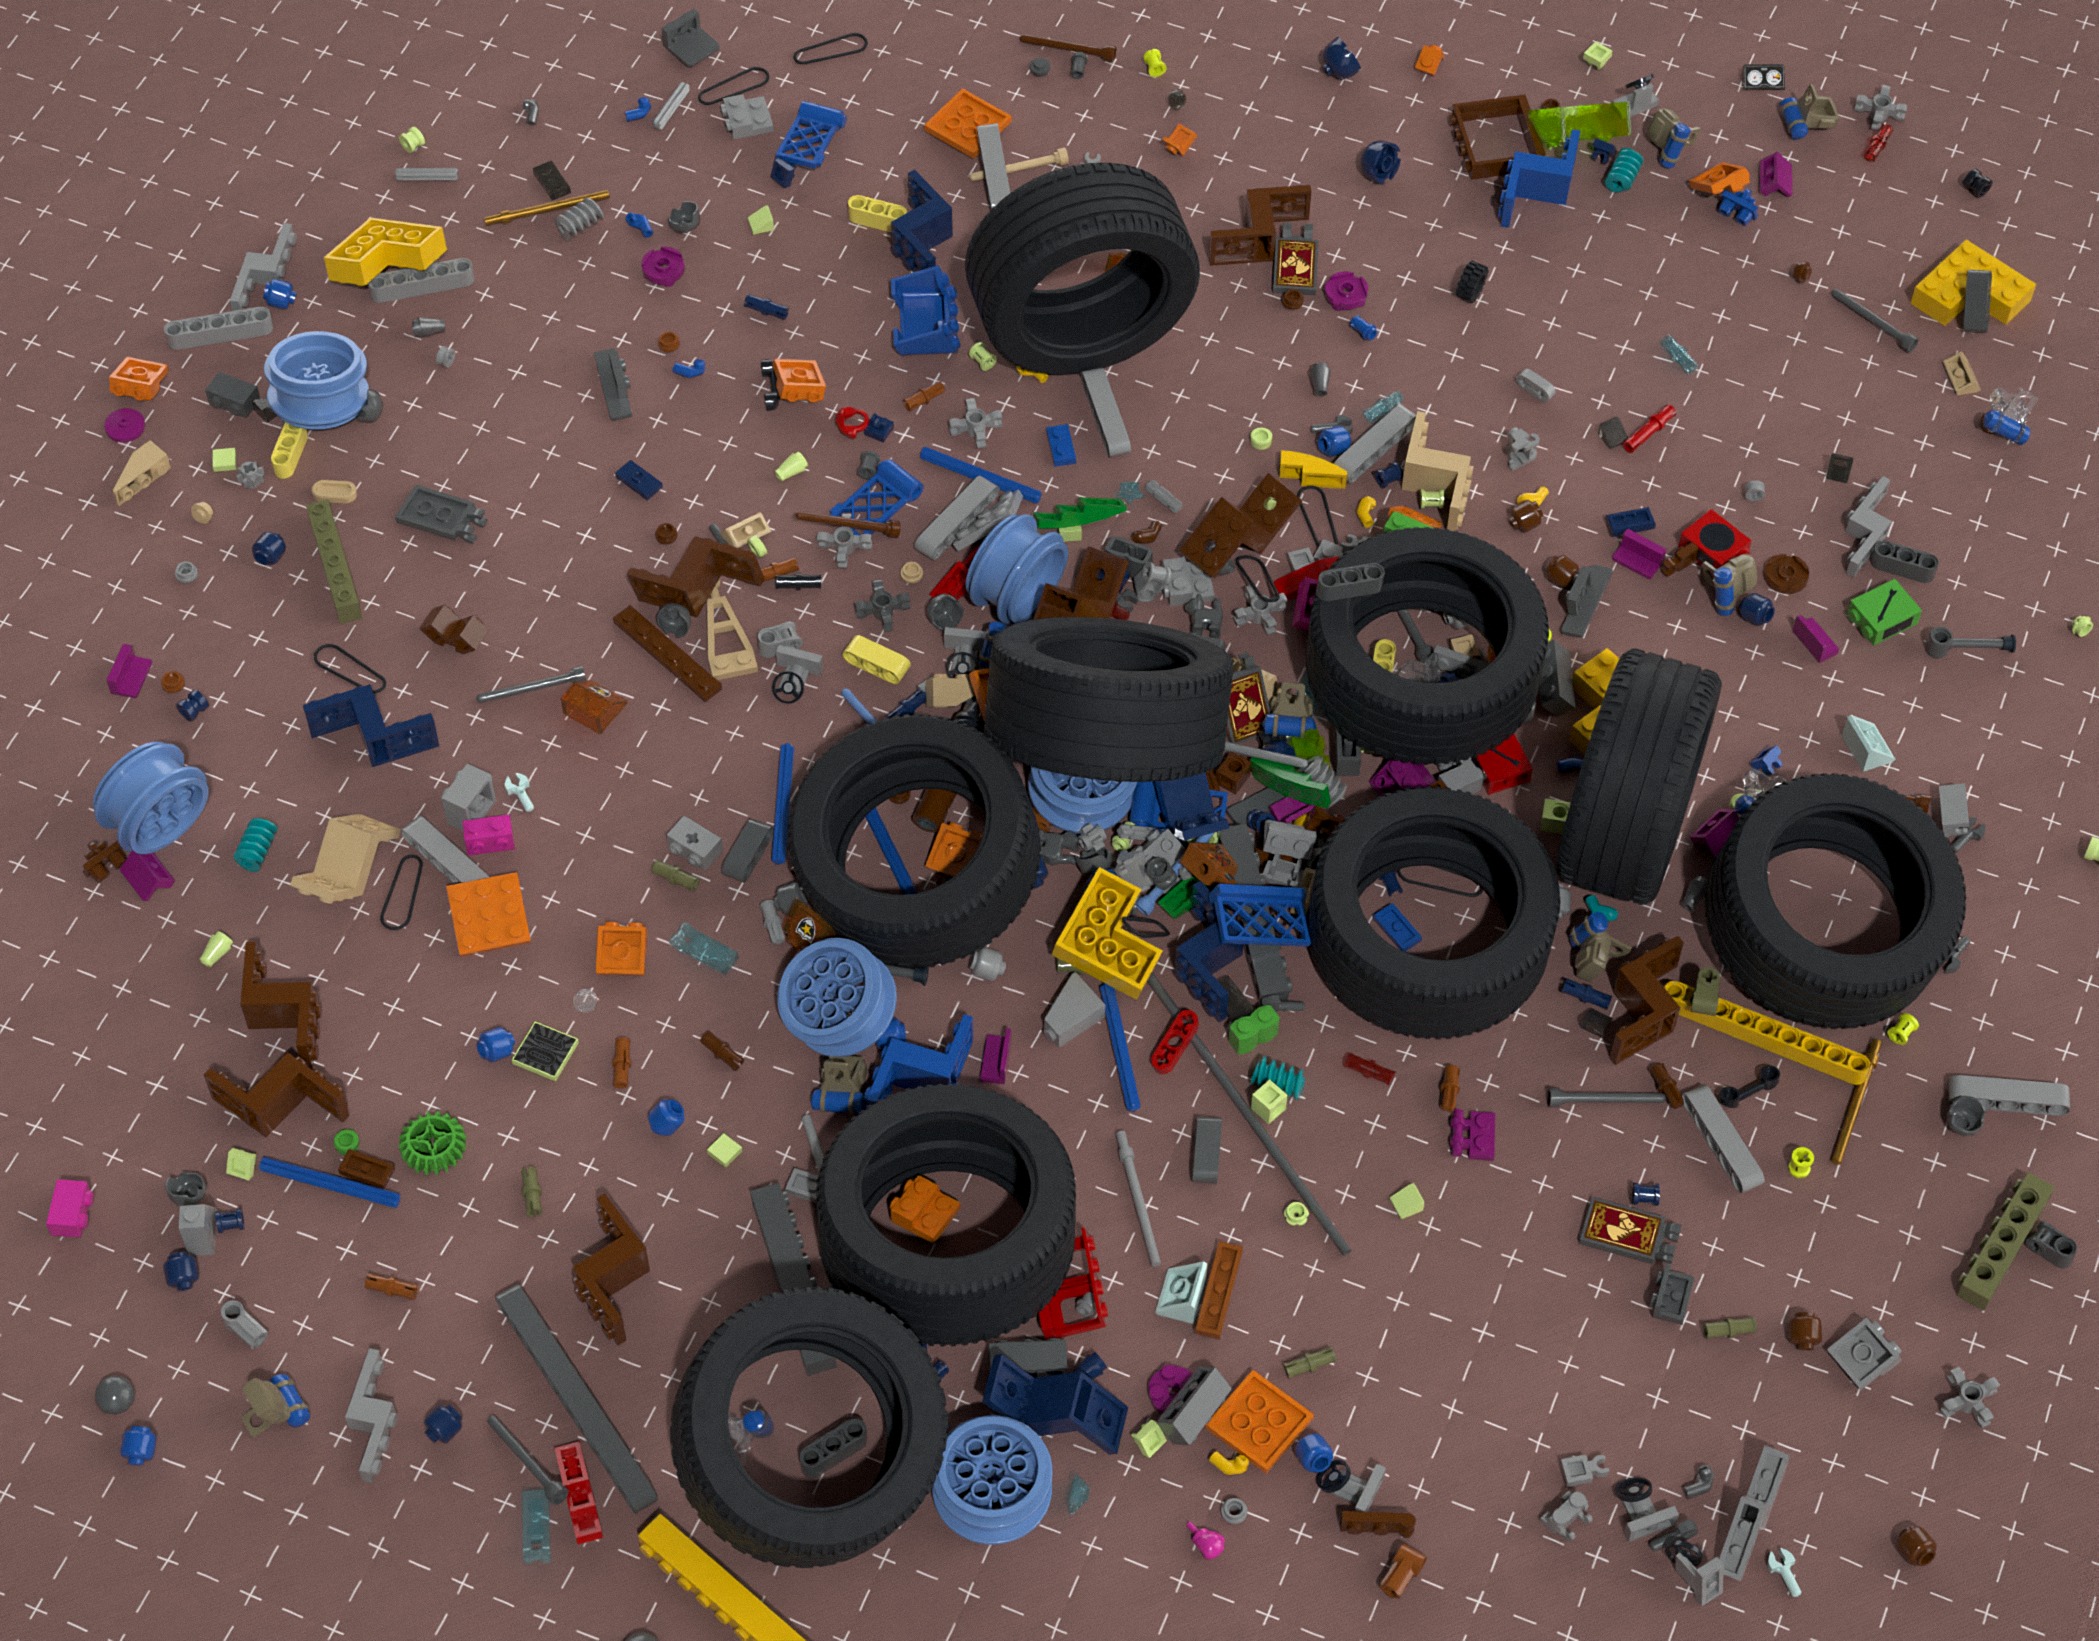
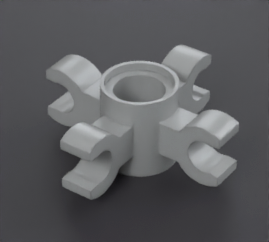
M1882 85L1880 94L1875 95L1873 100L1865 95H1858L1854 110L1858 112L1870 111V117L1873 119L1871 129L1879 131L1881 122L1887 120L1888 116L1904 121L1907 105L1892 104V99L1888 96L1891 86Z
M974 398L965 399L967 405L966 419H950L951 436H956L966 431L969 436L975 438L977 448L986 447V427L999 428L1003 426L1001 411L996 410L985 415L983 410L976 407Z
M842 514V517L851 518L852 516L851 514ZM841 526L835 530L834 534L818 532L817 534L819 548L836 547L838 552L836 560L838 568H847L848 555L852 554L856 548L872 550L873 541L871 540V535H854L851 527Z
M1251 585L1246 586L1247 593L1244 595L1251 606L1234 611L1237 616L1234 618L1237 626H1242L1249 620H1252L1256 624H1263L1267 635L1276 633L1274 626H1277V622L1271 616V612L1283 611L1287 608L1285 602L1288 599L1285 594L1280 593V599L1276 602H1267L1257 595Z
M1960 1367L1951 1370V1375L1947 1379L1959 1394L1957 1397L1943 1402L1944 1407L1940 1408L1943 1415L1947 1418L1961 1410L1964 1413H1973L1981 1428L1990 1425V1420L1994 1416L1984 1406L1982 1400L1997 1393L1996 1388L2000 1387L1999 1382L1995 1377H1992L1980 1385L1974 1381L1968 1382ZM1965 1395H1971L1975 1400H1970Z

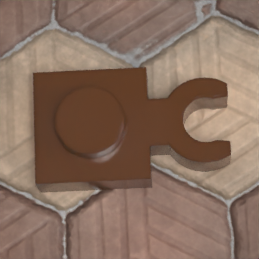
M1693 542L1686 547H1680L1675 552V557L1663 562L1665 568L1661 572L1669 577L1676 570L1679 572L1696 561L1699 548Z

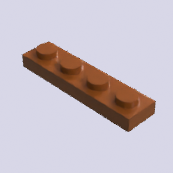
M1219 1241L1195 1334L1220 1340L1244 1247Z

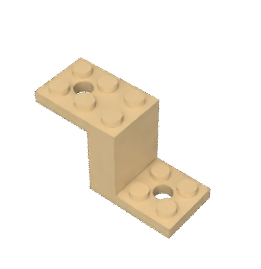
M1417 411L1405 461L1402 490L1420 493V489L1425 491H1439V489H1443L1444 498L1452 499L1447 529L1449 531H1456L1457 527H1462L1463 513L1466 509L1467 496L1471 487L1472 480H1468L1472 478L1474 466H1470L1471 456L1425 448L1427 436L1423 435H1427L1429 422H1425V412Z
M360 813L330 818L314 872L293 876L290 886L298 888V892L301 894L319 896L320 901L332 904L334 901H343V899H353V897L362 896L379 842H389L391 839L399 838L401 829Z

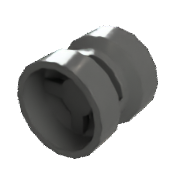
M1159 857L1153 859L1148 864L1147 873L1157 888L1166 890L1175 885L1177 874L1171 868L1168 860Z

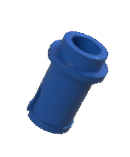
M1359 315L1351 320L1350 327L1362 334L1364 340H1373L1376 337L1378 331L1374 324L1367 323Z

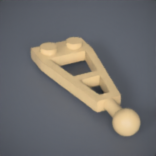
M720 579L710 594L711 599H707L708 663L712 676L717 680L758 672L754 651L726 597H720L718 590L721 584ZM722 607L728 620L714 623V609ZM734 630L744 650L715 656V634Z

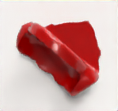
M852 406L842 407L836 414V424L840 433L850 439H855L857 432L865 430L869 425L868 414ZM855 414H860L864 417V422L861 425H845V421Z

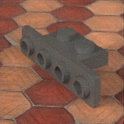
M615 349L594 352L610 419L613 421L632 417L627 395V388H630L629 377L623 374L626 371L624 359H619L618 351H615Z
M1591 565V567L1582 566L1579 574L1574 576L1573 587L1571 591H1567L1565 596V604L1568 605L1569 614L1561 629L1562 634L1579 638L1584 637L1613 574L1612 568Z

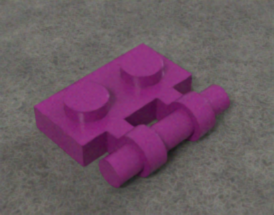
M1455 1109L1450 1123L1453 1129V1137L1450 1138L1452 1155L1460 1157L1462 1156V1150H1469V1159L1494 1161L1495 1113L1471 1111L1469 1120L1463 1118V1110ZM1463 1130L1469 1131V1139L1462 1137Z

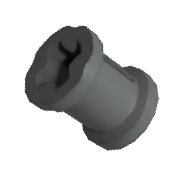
M867 450L861 453L860 459L862 462L861 466L857 469V475L864 480H870L877 473L876 465L880 462V456L876 452Z

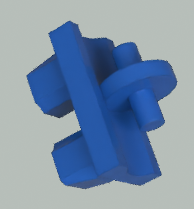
M1747 188L1743 193L1738 191L1735 195L1725 190L1722 193L1719 213L1729 217L1733 210L1739 212L1736 216V221L1743 226H1746L1751 219L1755 221L1759 215L1757 214L1758 207L1754 205L1756 199L1751 197L1752 190Z

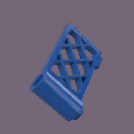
M802 101L798 116L776 152V159L782 158L786 162L813 169L816 166L821 167L825 159L823 154L835 132L845 127L847 116L844 115V111ZM801 123L809 125V127L800 129L799 125ZM825 129L829 130V132L820 134L819 130ZM812 132H814V134L816 135L810 138H806L805 134H809ZM799 136H800L801 139H802V140L796 141V142H793V141L791 140L792 138L799 137ZM818 141H820V143L822 144L816 147H812L811 143H815ZM805 145H806L807 148H808V149L803 150V151H799V150H798V147L805 146ZM793 149V151L795 152L793 154L784 153L785 151ZM811 154L814 156L813 160L804 158V156Z
M883 460L877 467V473L843 504L838 503L830 510V515L839 517L842 513L852 512V519H855V512L868 511V519L859 520L885 523L905 504L918 499L923 492L924 485L893 460ZM879 483L883 486V492H871V487ZM883 497V505H871V498ZM886 497H897L899 499L896 504L886 505ZM868 498V506H855V502L858 499ZM871 511H883V515L880 518L871 519ZM852 528L854 535H860L855 531V528ZM866 530L862 534L872 535L875 531Z
M1155 781L1137 782L1133 792L1129 822L1134 823L1135 826L1166 829L1165 823L1158 822L1159 814L1162 813V810L1160 809ZM1210 790L1211 798L1222 799L1221 806L1215 810V814L1220 812V816L1225 818L1228 793Z

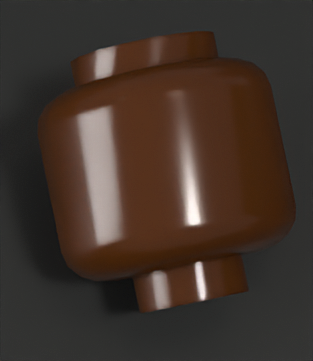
M1524 500L1511 508L1509 522L1514 530L1519 528L1521 532L1526 533L1539 526L1542 522L1541 517L1544 515L1536 501Z
M1555 555L1545 569L1548 572L1547 578L1561 588L1567 587L1568 584L1573 586V579L1578 574L1579 565L1565 555H1560L1559 557Z
M1812 1312L1795 1313V1317L1791 1318L1788 1322L1790 1343L1797 1345L1798 1350H1814V1345L1822 1342V1322L1820 1318L1815 1317V1313Z
M1907 1527L1900 1532L1897 1550L1909 1564L1925 1566L1936 1556V1542L1922 1527Z

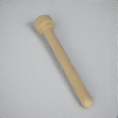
M1064 147L1056 149L1053 155L1005 166L1008 174L1052 163L1062 166L1069 164L1067 150ZM984 170L971 173L969 176L970 180L985 179Z

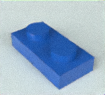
M1068 424L1046 427L1054 467L1076 464V456Z
M1393 903L1374 915L1373 920L1399 950L1406 952L1422 941V936Z

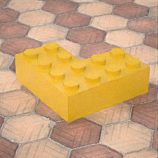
M369 218L324 257L330 281L364 286L376 275L380 274L388 265L398 266L399 268H413L418 271L425 270L447 251L442 227Z
M1966 239L1915 287L1911 300L1913 306L1946 326L1965 308L1968 270L1992 271L1990 315L2006 325L2031 302L2036 283Z
M1608 648L1574 671L1573 675L1574 691L1594 708L1592 712L1572 726L1570 742L1584 755L1606 690L1619 661V658Z
M1099 867L1057 940L1052 955L1138 1000L1163 950L1122 929L1124 925L1122 918L1130 915L1142 889Z

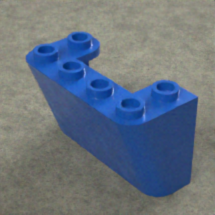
M937 265L891 279V295L900 308L901 333L898 328L893 329L894 346L900 355L957 353L958 348H960V340L957 336L959 324L956 319L958 307L955 303L957 291L954 285L951 286L947 273H943L940 266Z

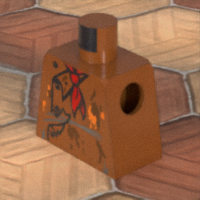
M1189 844L1180 863L1203 884L1217 886L1218 884L1236 885V880L1233 877L1238 870V865L1222 844Z

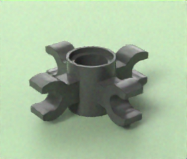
M881 579L872 581L874 586L872 601H858L855 603L857 619L873 614L876 619L882 620L884 632L893 631V610H908L911 608L909 593H901L896 597H892L889 592L884 591Z

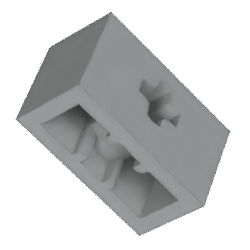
M683 816L666 835L668 848L673 854L683 856L691 865L699 866L705 871L723 852L722 839L686 816Z

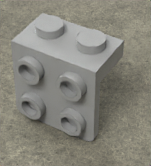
M1272 820L1265 821L1263 851L1310 860L1316 840L1315 831L1306 830L1304 826Z
M1168 828L1154 829L1147 835V841L1142 846L1139 844L1131 850V852L1135 850L1137 852L1141 851L1144 854L1146 869L1153 859L1159 857L1168 860L1172 868L1186 851L1184 846ZM1181 875L1177 876V881L1174 886H1176L1182 880ZM1173 887L1166 889L1163 894L1168 893Z

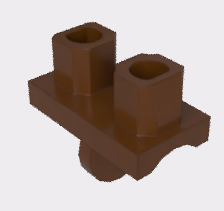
M1315 806L1309 813L1310 820L1305 824V829L1315 831L1316 835L1322 836L1324 843H1326L1332 832L1340 823H1343L1344 819L1340 814L1329 815L1325 813L1324 808Z
M118 840L109 847H107L104 841L98 845L92 841L89 842L87 846L90 851L84 854L86 860L89 861L83 865L84 870L82 872L86 877L91 876L100 883L109 876L108 871L103 867L105 864L110 862L116 870L120 869L126 858Z

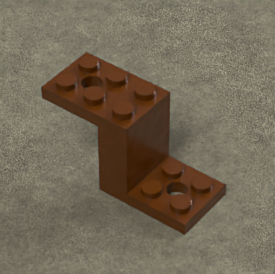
M1297 185L1247 189L1245 210L1247 228L1211 231L1210 266L1274 261L1276 237L1274 222L1309 220L1311 186Z
M1267 473L1241 508L1221 497L1181 547L1180 551L1208 575L1215 578L1242 543L1262 554L1303 500L1271 474ZM1271 499H1275V508L1272 510H1268V501ZM1210 541H1215V549L1212 552H1207V544Z
M697 536L693 538L671 578L663 574L657 575L645 569L639 570L632 567L627 573L638 601L658 607L667 603H677L686 607L693 617H698L721 575L761 586L765 580L755 553L751 550L736 548L728 543L722 544L710 538H700Z
M1088 546L1074 589L1046 583L1033 620L1058 617L1110 619L1129 561ZM1103 569L1105 577L1102 581H1099L1098 573Z
M1679 936L1671 940L1665 939L1657 948L1651 951L1646 950L1639 958L1632 962L1627 961L1620 966L1614 995L1636 1021L1628 1027H1621L1615 1033L1610 1054V1060L1614 1065L1621 1063L1674 1032L1680 1006L1657 979L1677 968L1684 944Z
M246 942L240 1005L248 1029L297 1028L296 1047L299 1057L306 1062L307 1067L313 1070L314 1060H318V1046H315L316 1039L320 1038V1026L317 1024V1018H321L322 1015L317 991L313 990L311 982L262 983V978H266L267 967L266 963H263L262 951H258L256 942Z
M288 1052L249 1092L239 1084L237 1086L232 1084L230 1079L221 1071L217 1073L212 1068H209L203 1074L212 1099L265 1138L306 1097L341 1122H344L350 1116L347 1109L348 1104L344 1099L343 1089L335 1082L332 1084L328 1082L325 1076L317 1069L313 1071L307 1067L306 1062L298 1056L295 1058Z
M604 1193L596 1198L598 1205L596 1213L600 1218L598 1224L605 1234L610 1233L613 1237L612 1243L573 1266L574 1278H572V1282L576 1287L574 1292L579 1301L587 1303L590 1307L588 1308L589 1314L595 1322L598 1320L603 1325L601 1327L607 1339H613L619 1346L627 1341L623 1320L608 1300V1297L650 1272L646 1247Z

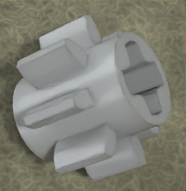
M256 461L245 462L241 467L237 468L238 475L236 477L238 483H243L245 489L257 488L260 483H264L263 467H258Z
M1089 823L1079 830L1081 835L1077 838L1084 851L1087 852L1094 849L1097 852L1105 847L1103 841L1107 839V836L1098 824L1093 827Z

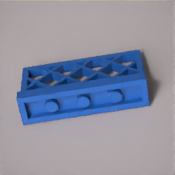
M1218 884L1209 894L1210 903H1215L1222 943L1308 947L1311 944L1303 900L1306 898L1305 888ZM1223 904H1228L1236 912L1230 916L1224 911ZM1244 905L1251 906L1257 912L1254 917H1251L1242 909ZM1270 906L1279 914L1273 918L1264 908ZM1287 907L1296 908L1298 915L1296 920L1285 911ZM1237 914L1241 915L1248 922L1244 928L1233 919ZM1259 914L1270 923L1266 929L1255 920ZM1280 916L1291 924L1287 930L1277 922ZM1228 924L1239 932L1238 936H1228ZM1252 925L1261 935L1254 937L1247 931V928ZM1271 926L1282 934L1281 938H1275L1268 932ZM1295 927L1301 933L1302 939L1294 937L1290 930Z

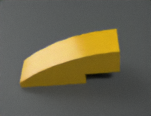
M1281 450L1279 478L1302 479L1301 486L1313 485L1324 488L1346 489L1347 471L1312 455Z

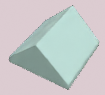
M1853 715L1847 717L1842 738L1863 772L1896 760L1874 723Z
M1203 1261L1169 1268L1155 1313L1193 1324L1206 1281L1207 1263Z

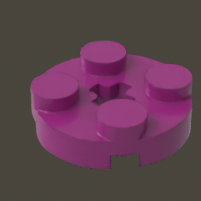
M661 247V250L655 252L652 249L642 259L643 277L655 284L671 287L685 272L682 254L671 247ZM664 264H667V267H664V268H661V267L659 266V265L663 266Z
M1348 271L1338 272L1330 277V280L1325 285V297L1334 310H1351L1365 305L1368 295V284L1363 277L1360 276L1358 278L1353 276V272ZM1343 289H1347L1348 291H1351V292L1345 293V292H1343Z
M1165 1365L1161 1370L1157 1371L1151 1378L1148 1387L1149 1399L1153 1408L1158 1413L1163 1414L1177 1396V1394L1170 1396V1390L1168 1389L1170 1387H1177L1180 1392L1193 1374L1185 1368L1173 1365Z

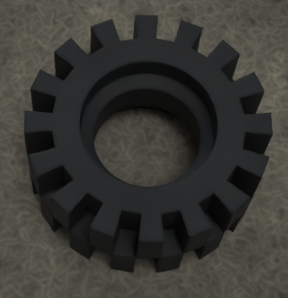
M1473 260L1466 265V269L1464 268L1460 281L1457 284V297L1474 303L1477 297H1479L1480 292H1482L1483 285L1486 283L1485 280L1489 272L1488 267Z

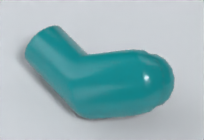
M1595 895L1585 899L1591 914L1600 912L1606 916L1608 922L1615 921L1618 918V911L1610 906L1600 905Z

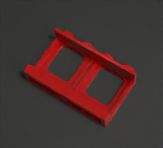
M1085 1227L1081 1228L1082 1236L1075 1238L1074 1251L1085 1250L1089 1273L1063 1280V1284L1056 1295L1052 1297L1051 1301L1042 1311H1039L1041 1328L1046 1340L1051 1338L1059 1339L1106 1327L1105 1317H1109L1106 1302H1101L1100 1295L1104 1294V1288L1101 1279L1097 1280L1096 1273L1100 1272L1097 1257L1093 1258L1092 1251L1096 1250L1093 1235L1088 1236ZM1092 1292L1094 1294L1097 1317L1066 1325L1062 1313V1301Z

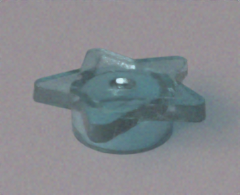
M1132 481L1120 482L1121 490L1115 495L1117 499H1125L1128 505H1132L1135 499L1144 498V494L1139 491V483Z

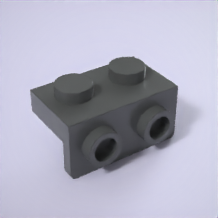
M1666 1263L1665 1270H1659L1656 1285L1660 1286L1659 1293L1653 1292L1650 1307L1655 1308L1654 1318L1683 1325L1695 1277L1670 1271L1671 1264Z

